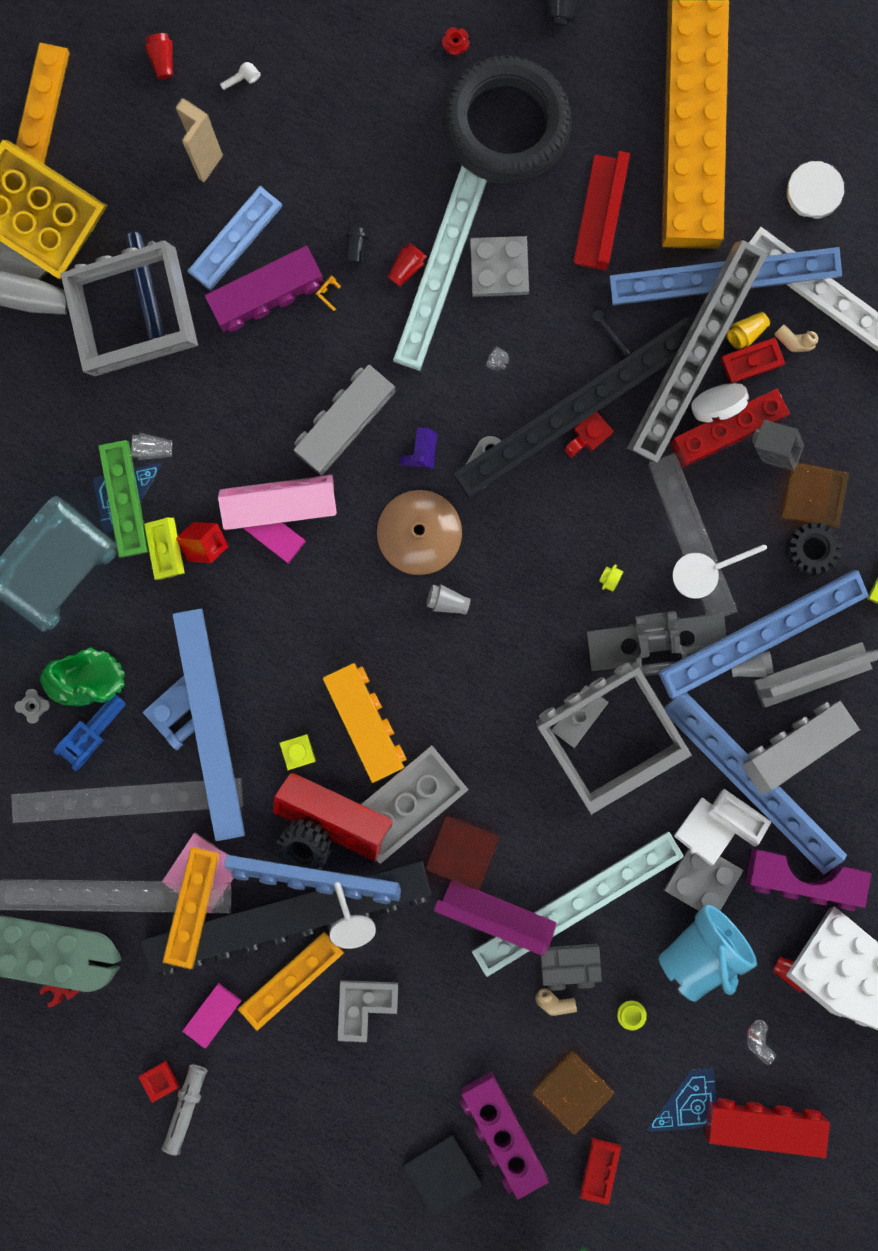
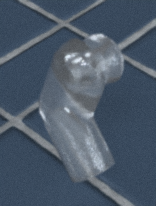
M757 1020L748 1029L747 1045L766 1065H769L775 1059L776 1054L766 1045L767 1024Z

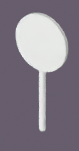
M761 545L718 564H715L710 557L701 553L687 554L678 560L673 569L674 585L686 597L695 599L705 597L715 589L718 583V569L767 549V546Z
M335 882L334 886L344 918L332 925L329 932L330 939L333 944L341 948L350 949L363 946L374 937L376 932L375 924L370 918L365 916H350L339 882Z

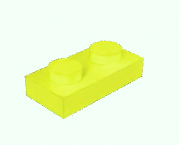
M167 517L144 524L155 580L184 574L180 547L176 540L178 536L174 518Z

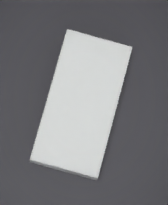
M725 789L719 793L708 812V815L754 847L759 845L771 824L769 819Z

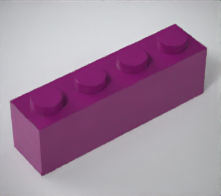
M306 245L206 294L205 297L222 331L229 330V332H233L242 328L244 322L251 318L255 320L263 318L270 313V309L278 305L285 307L295 301L294 297L302 293L308 295L316 292L324 281Z

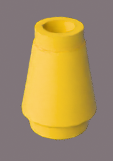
M759 312L731 324L730 329L727 331L729 342L738 350L749 347L770 325L769 318L765 313Z

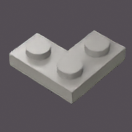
M341 980L338 1041L367 1042L368 1013L397 1014L398 983Z

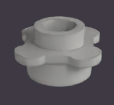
M35 689L27 690L26 696L22 701H18L15 704V710L18 713H23L29 723H37L39 717L50 708L49 701L38 696V692ZM33 703L35 705V708L31 709L30 704Z

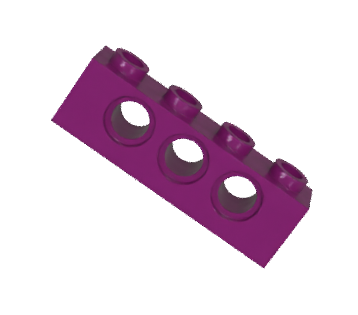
M490 1072L461 1088L463 1096L459 1099L466 1115L472 1113L476 1121L473 1127L480 1141H487L490 1147L487 1154L493 1166H500L504 1173L501 1180L507 1192H514L518 1200L547 1184V1175L493 1073ZM490 1104L496 1108V1112L488 1117L482 1115L480 1109L484 1105ZM503 1130L510 1134L509 1139L505 1142H498L494 1139V1135L498 1131ZM513 1157H520L524 1162L519 1168H512L508 1165L509 1160Z

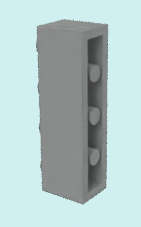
M368 365L365 369L359 368L350 380L353 383L346 391L341 389L332 399L333 406L327 412L325 410L321 411L314 419L313 423L315 426L310 432L304 431L294 443L296 445L294 449L296 455L320 476L327 471L395 393V386L371 365Z
M828 701L813 710L816 714L809 720L805 716L791 725L794 729L788 734L782 731L770 739L772 745L766 749L760 746L747 754L750 760L741 766L760 794L773 790L860 730L841 701L832 705Z

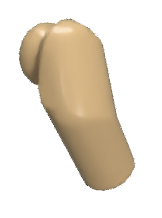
M785 325L774 334L792 352L810 351L814 349L818 342L816 333L808 331L806 334L794 335Z

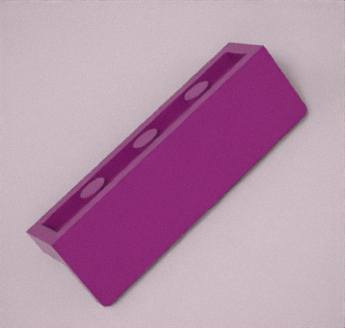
M454 880L450 881L443 901L438 900L434 909L437 913L541 956H546L557 927V922Z

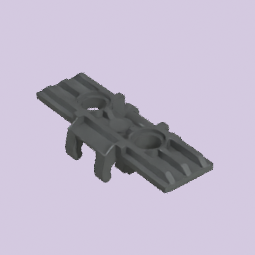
M676 611L635 616L634 624H629V626L587 631L592 671L618 668L625 663L631 665L636 662L644 676L659 675V671L726 637L724 613L680 619V617L677 618ZM682 631H691L693 633V641L688 645H681L679 634ZM628 638L634 639L637 642L636 649L631 653H625L621 650L622 642ZM671 650L672 653H678L680 659L642 665L641 661L642 658L648 657L650 652Z

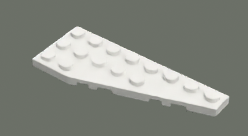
M834 906L827 911L786 976L832 1014L839 1017L844 1016L854 1020L855 1023L861 1026H868L878 1030V942Z

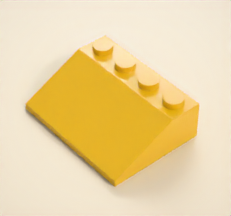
M2 140L0 143V241L53 276L61 279V273L67 270L96 226L107 205L10 141Z

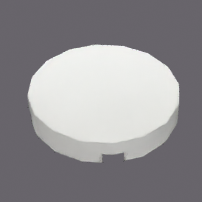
M810 161L798 167L791 175L787 189V199L790 206L799 215L814 217L813 219H820L830 215L839 206L844 195V182L840 173L833 166L822 161Z
M731 383L719 385L701 393L692 402L694 417L702 422H712V418L715 417L725 420L738 414L748 404L749 395L747 389L742 384Z

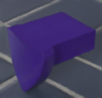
M417 427L414 455L401 456L399 465L434 468L438 434L429 428Z

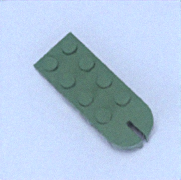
M0 915V977L92 992L106 986L120 969V966L109 968L97 966V964L90 961L94 960L111 964L121 961V956L113 942L104 934Z

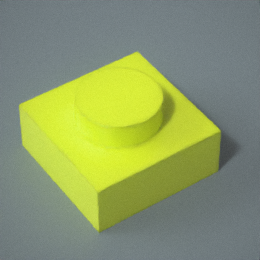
M308 734L280 743L288 770L316 762Z

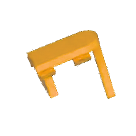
M330 276L315 294L334 311L335 308L320 294L326 292V286L329 283H332L336 288L341 287L336 282V279Z

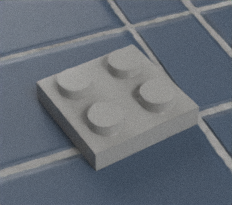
M527 236L470 239L473 297L529 295Z
M687 848L684 857L678 863L663 890L698 911L706 905H712L721 910L743 870L720 856L714 865L711 866L696 853L691 854L690 849Z

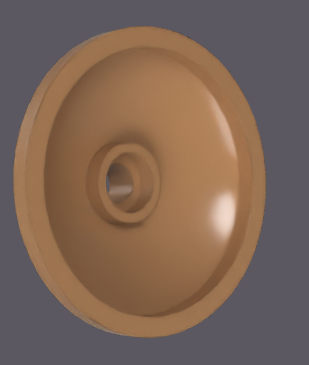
M425 490L409 491L395 497L384 508L377 526L378 544L384 557L398 570L412 575H427L444 568L455 557L462 538L460 518L454 507L442 496ZM416 526H423L425 532L422 535H416L414 533Z

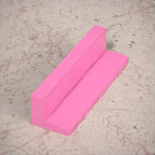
M332 475L220 489L218 495L222 523L225 530L327 517L337 514Z

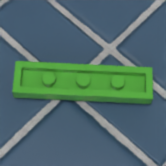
M124 440L99 445L118 555L120 558L149 553L129 441Z

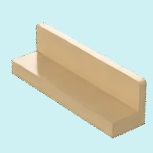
M182 99L176 107L187 133L182 142L198 178L205 182L223 154L208 115L185 99Z

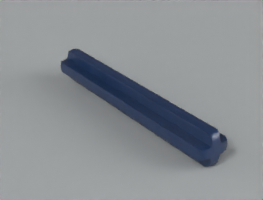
M130 232L125 235L128 248L140 249L144 247L139 232ZM145 265L135 268L133 273L148 337L150 340L162 337L164 332L149 267Z

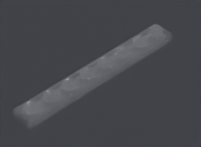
M3 879L0 881V910L175 912L182 882ZM214 882L206 913H230L231 882Z

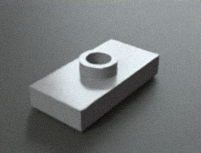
M585 685L579 694L581 695L590 688ZM602 697L597 698L557 722L552 728L553 733L575 748L609 702Z

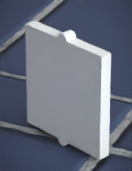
M702 797L674 837L690 849L691 854L696 853L712 866L735 833L708 815L712 804Z

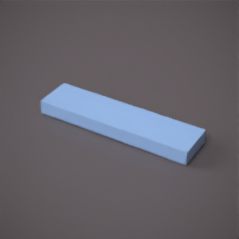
M259 186L188 269V273L211 291L281 209L282 203Z

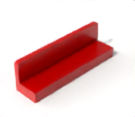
M619 151L617 159L601 155L594 156L574 257L575 265L606 270L608 267L630 153Z
M290 773L274 797V814L291 822L305 819V823H307L309 819L313 820V826L316 827L319 823L322 825L320 829L322 832L328 831L329 835L327 838H332L333 842L373 861H376L379 856L382 840L392 825V819L295 773Z

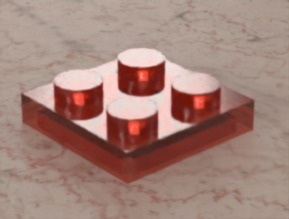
M446 815L426 870L480 890L500 836Z

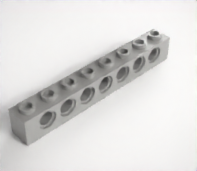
M744 240L734 244L627 447L629 450L650 461L659 462L768 253Z

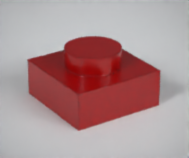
M166 1060L139 1075V1079L151 1102L160 1099L179 1087Z

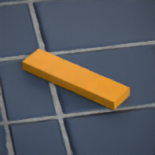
M196 847L190 848L163 963L193 969L221 853Z
M324 931L243 1003L238 1010L254 1029L258 1031L344 953L343 950L333 944L329 934Z

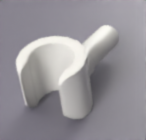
M246 62L240 67L236 75L220 85L225 90L244 78L249 84H252L260 77V72L253 64Z

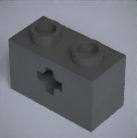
M764 420L761 428L758 427L752 441L762 462L792 471L796 470L804 447L798 429Z

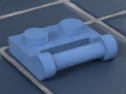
M185 677L180 678L143 712L166 738L168 743L177 751L184 745L183 741L195 731L192 719L176 733L170 729L190 710Z

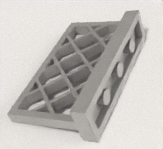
M863 642L768 675L767 677L754 680L753 682L762 706L765 708L871 670L870 662L878 660V650L866 651Z

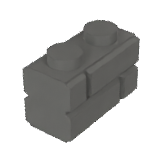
M597 944L552 946L548 948L546 956L540 955L543 986H549V990L566 989V984H577L578 988L595 987V982L602 981L600 950Z

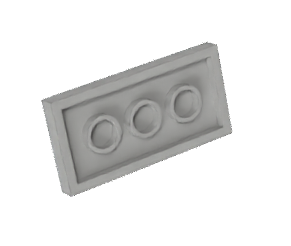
M430 746L361 804L392 819V825L382 840L381 851L376 859L380 864L469 790L433 746Z

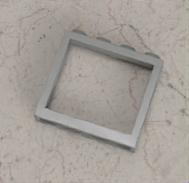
M164 240L160 242L150 241L146 247L140 249L128 248L123 250L121 255L114 257L102 256L97 258L95 263L88 265L76 264L75 268L61 273L84 373L98 376L198 346L178 256L174 246ZM164 260L180 331L98 356L82 285Z
M636 662L631 665L625 663L614 670L615 674L606 680L604 677L597 679L589 685V690L581 695L579 692L570 695L564 700V705L556 710L554 707L545 710L539 715L540 719L536 721L540 732L591 814L692 756ZM634 677L674 744L590 793L550 726Z

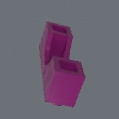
M752 848L746 883L753 885V891L770 894L771 889L782 891V897L798 900L799 895L810 897L809 902L827 905V901L838 902V908L855 911L856 906L866 907L872 873L837 865L827 877L820 881L812 883L802 882L790 871L786 856Z

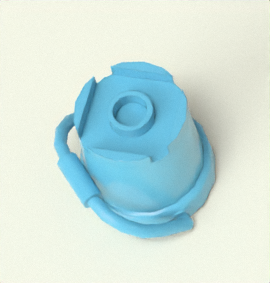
M712 905L704 906L695 915V921L659 956L661 967L670 981L676 979L681 985L678 990L694 1002L720 984H722L726 994H733L738 985L737 974L742 975L757 965L754 952L745 937L726 915Z

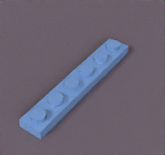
M226 855L224 864L231 877L235 879L248 880L249 877L260 878V882L269 885H276L277 881L288 883V887L304 890L305 886L315 887L317 892L323 894H333V891H336L334 884L339 882L346 897L361 899L362 895L373 897V901L383 904H390L391 900L399 901L401 893L398 883L230 855Z

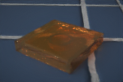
M798 463L795 471L790 470L781 518L808 524L811 522H816V524L824 523L827 528L838 529L849 473Z
M573 1050L533 1091V1095L574 1135L615 1094Z

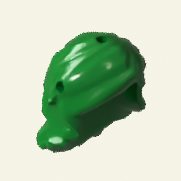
M91 647L86 651L81 650L75 655H68L62 660L51 661L42 670L40 682L49 698L64 706H85L93 702L104 703L111 700L116 692L120 693L125 685L123 680L125 673L121 670V664L117 663L116 659L110 656L109 653L98 651Z

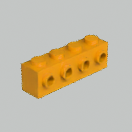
M353 663L324 677L323 680L372 783L403 769L404 765L402 762L407 759L400 744L394 746L390 738L394 731L388 719L382 720L377 711L382 706L375 692L369 694L365 684L370 681L363 666L357 668L356 664Z

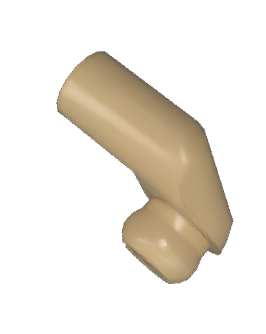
M547 988L540 989L536 994L538 1006L551 1016L577 1012L575 998L559 1000Z

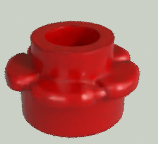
M449 28L442 38L443 47L451 55L457 56L462 54L469 47L468 33L462 28ZM458 39V42L454 43L453 40Z

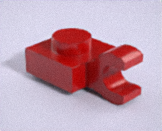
M596 412L574 428L573 431L578 437L571 441L564 451L570 458L574 457L585 446L592 452L610 437L614 431Z

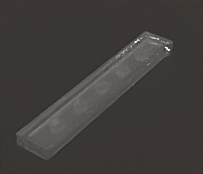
M676 453L661 458L658 463H649V469L683 555L701 553L710 557L715 564H718L719 562ZM720 568L718 569L719 578L715 589L709 595L700 599L707 615L724 613L725 617L738 612Z

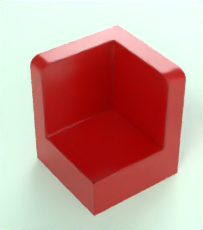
M193 522L176 538L186 560L189 562L212 563L228 548L217 523Z

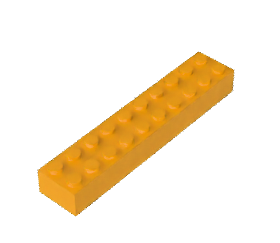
M668 0L662 247L718 249L724 239L729 0Z

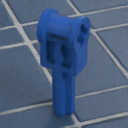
M114 695L111 700L106 701L87 724L79 721L53 752L56 755L60 754L72 764L74 771L80 769L104 741L99 735L120 713L126 703L119 696Z

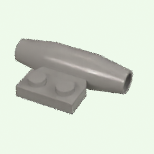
M0 241V306L31 313L67 314L69 310L64 289L40 280L48 272Z

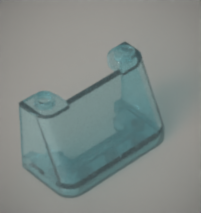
M54 496L42 507L1 555L0 600L41 631L51 630L61 619L59 616L61 604L95 564H108L117 553L115 550L117 544L71 504L58 496Z

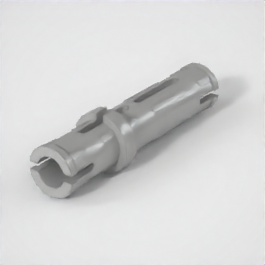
M194 1064L189 1066L183 1088L178 1091L177 1096L179 1100L164 1145L162 1146V1150L165 1153L171 1155L180 1154L196 1103H199L201 1099L199 1093L207 1074V1069Z

